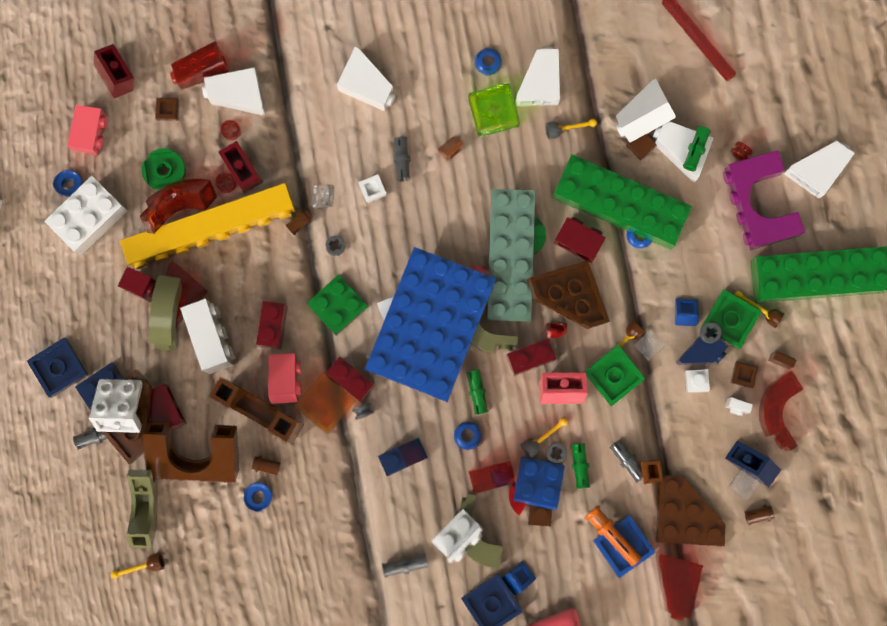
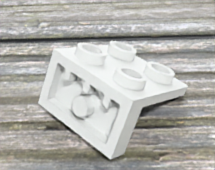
M100 379L98 381L89 419L97 431L141 432L142 424L136 415L143 386L141 380Z
M462 509L431 542L447 557L450 563L453 560L458 562L467 553L465 548L468 544L475 545L483 536L480 533L483 528Z

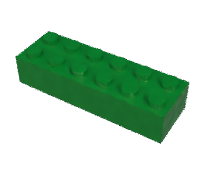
M573 154L569 158L552 199L621 229L633 232L644 239L647 238L670 250L676 245L692 208L689 204Z
M887 246L756 256L750 261L755 303L882 294L887 292Z

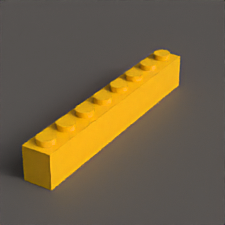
M284 183L122 239L120 243L127 265L135 269H142L147 267L149 262L155 260L156 262L165 261L169 258V255L175 253L177 255L189 252V248L208 246L212 240L218 239V241L228 239L230 234L248 232L251 230L250 227L256 225L260 227L266 226L271 223V220L276 218L286 219L292 216L291 213L296 211L289 190Z

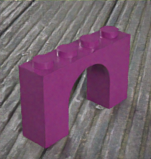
M778 150L728 164L724 169L725 172H723L724 181L730 186V200L733 205H736L738 211L736 218L738 224L743 227V240L745 245L749 246L750 251L796 238L805 233L799 212L769 219L757 214L749 201V192L754 183L780 176L785 171Z

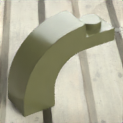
M158 275L150 308L149 340L150 343L154 344L155 348L162 351H177L176 315L183 291L181 279Z
M478 324L471 345L480 351L494 354L495 346H499L500 350L512 351V347H517L518 337L491 334Z
M128 470L127 479L131 493V515L126 535L129 547L152 548L157 524L156 479H153L151 470Z
M467 493V496L461 499L460 510L464 509L472 517L476 495ZM480 539L475 545L469 543L465 548L466 554L477 563L499 569L503 550L502 545L488 543Z

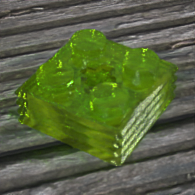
M509 83L468 94L469 104L479 137L519 127L520 119ZM492 106H494L495 109H499L497 111V114L489 112L491 111Z

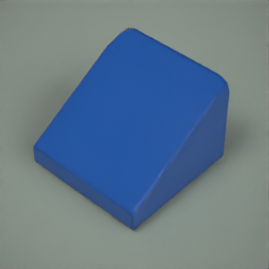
M676 298L675 325L696 326L699 319L698 300Z
M522 561L506 573L502 580L511 592L517 595L534 582L536 578Z

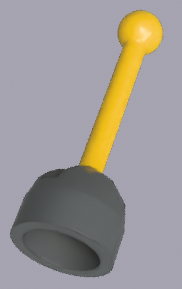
M590 119L588 122L561 126L558 122H547L545 124L546 135L549 140L555 139L561 135L563 130L585 126L595 127L597 120Z
M561 418L557 425L537 440L527 439L522 442L520 446L529 458L535 456L540 448L539 443L561 426H566L568 423L567 419Z

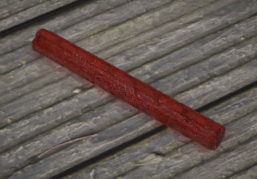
M663 0L662 5L726 81L734 78L736 75L734 69L676 0Z

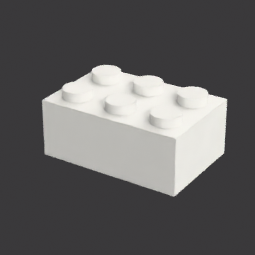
M91 176L44 222L74 252L82 256L128 210L98 180Z
M203 299L181 307L180 309L201 370L212 374L234 366L233 359H236L233 348L229 347L226 339L229 337L225 326H222L219 322V319L222 317L218 306H215L214 303L209 302L207 299Z

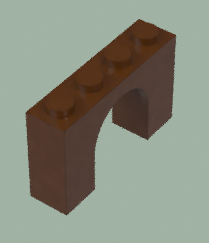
M222 377L218 379L208 396L227 408L233 409L268 429V432L288 443H294L304 426L303 423Z
M147 422L143 432L146 470H151L153 479L236 482L239 472L237 426L214 425L211 435L212 454L202 460H191L181 456L174 449L171 439L170 422Z

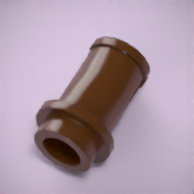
M306 209L300 210V213L285 225L293 235H296L306 224H311L313 217Z
M261 455L259 457L255 456L252 469L257 473L262 471L278 476L281 462L264 459Z
M765 504L762 508L744 511L748 525L766 520L771 522V519L775 518L771 505L767 506Z

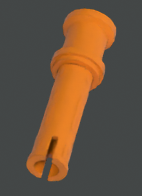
M599 504L584 516V519L589 520L597 529L598 535H604L628 561L631 567L641 560L642 557L613 526L614 521L608 519L600 510ZM595 516H597V517L602 521V523H600V522L595 518ZM615 538H617L623 544V546L629 551L628 553L620 546V544L615 540Z

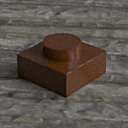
M530 505L528 525L551 527L552 509Z

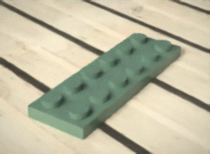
M491 189L489 276L496 278V281L488 298L487 320L531 322L532 293L527 279L533 277L535 190Z

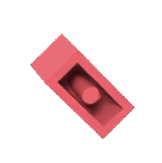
M75 105L67 146L74 152L99 155V150L104 145L103 130L108 125L107 114L100 108Z
M295 353L275 354L268 357V396L271 404L297 403L298 395L302 394L301 381H298V374L302 373L301 361H297Z
M586 373L541 374L539 380L540 404H584L588 394Z

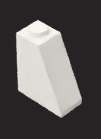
M545 46L536 50L516 96V106L559 104V49Z
M355 47L337 83L338 90L385 111L387 106H391L395 99L393 86L363 52Z
M255 67L204 78L205 85L202 86L204 98L209 99L211 104L259 115L265 114L259 78Z
M657 79L652 80L616 115L619 123L616 125V128L621 137L626 136L628 141L632 142L676 118Z
M668 121L655 129L653 137L656 138V147L691 181L696 182L702 171L713 137L709 136L705 144L706 151L701 155L697 170L695 172L688 171L683 168V164L689 152L688 146L693 142L696 131Z
M835 141L791 165L784 174L819 199L826 194L855 153L851 151L847 144Z

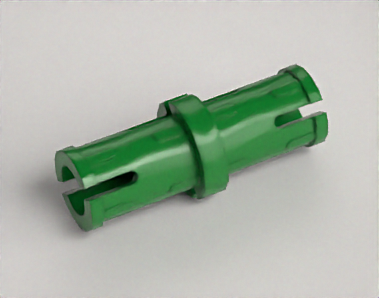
M703 126L697 127L693 142L688 146L689 152L683 164L684 169L692 172L697 170L701 155L706 151L705 144L711 133L710 129Z
M480 369L466 372L470 387L469 396L472 397L475 415L488 413L485 399L486 389H483Z
M585 443L572 444L574 461L572 469H575L576 489L590 488L588 467L590 466L586 459Z

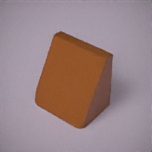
M451 137L438 148V152L446 161H449L463 150V142L456 137Z
M660 459L641 462L644 484L663 482Z

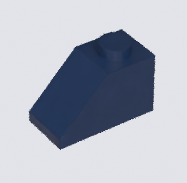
M705 330L707 331L705 334L707 338L711 336L715 338L716 335L711 330ZM699 336L676 363L678 365H706L714 363V361L719 363L726 356L724 351L728 346L720 338L714 343H705Z
M419 438L378 456L386 476L395 474L428 458Z
M738 440L725 457L731 464L768 488L781 471L771 458Z

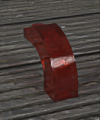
M187 179L178 181L151 195L145 201L148 207L140 215V218L147 233L155 234L170 216L185 209L207 210L217 198V194L211 180Z
M793 371L782 374L770 383L763 393L759 406V421L763 433L766 437L775 434L774 440L776 444L785 451H791L798 445L783 422V408L792 396L804 390Z

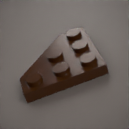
M588 260L527 279L533 299L536 302L582 327L590 329L610 322Z
M134 370L124 380H141L143 383L136 410V415L142 424L141 432H102L128 464H132L144 453L143 432L147 422H150L152 386L139 370Z
M663 475V482H659L656 542L725 547L726 524L683 476Z

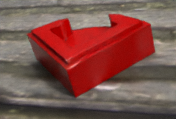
M567 323L546 324L547 339L558 338L567 333Z
M512 485L509 490V502L512 509L520 516L526 504L513 501L515 486Z

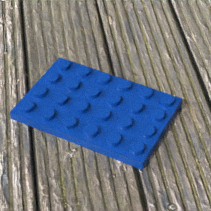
M414 247L365 370L448 402L496 278Z

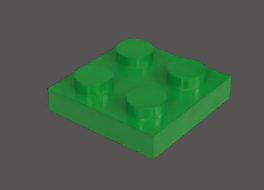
M339 274L307 302V305L336 336L368 308L367 304Z
M723 289L702 326L707 323H716L721 329L720 339L737 349H741L762 311Z
M618 344L583 371L611 407L645 380L644 376Z

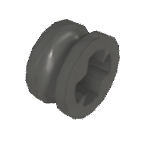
M331 236L327 239L326 250L330 255L339 256L344 252L345 242L341 237ZM336 241H339V246H341V249H335V251H332V246H329V244L331 242L335 243Z
M707 323L700 329V338L705 343H714L721 337V329L716 323ZM708 328L710 330L713 328L716 331L713 333L716 335L715 338L712 336L707 338L705 335L707 331L705 329Z
M371 403L352 409L356 413V420L374 414V411L370 410Z
M559 443L551 444L546 450L547 459L552 463L562 462L567 453L565 447ZM553 447L562 450V453H560L561 458L558 460L550 455L553 452Z

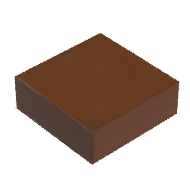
M156 98L155 119L178 121L179 99Z
M645 134L632 142H628L626 146L641 161L657 144Z
M774 352L770 354L768 361L790 369L794 368L797 360L780 352Z
M735 362L731 384L754 388L758 367Z

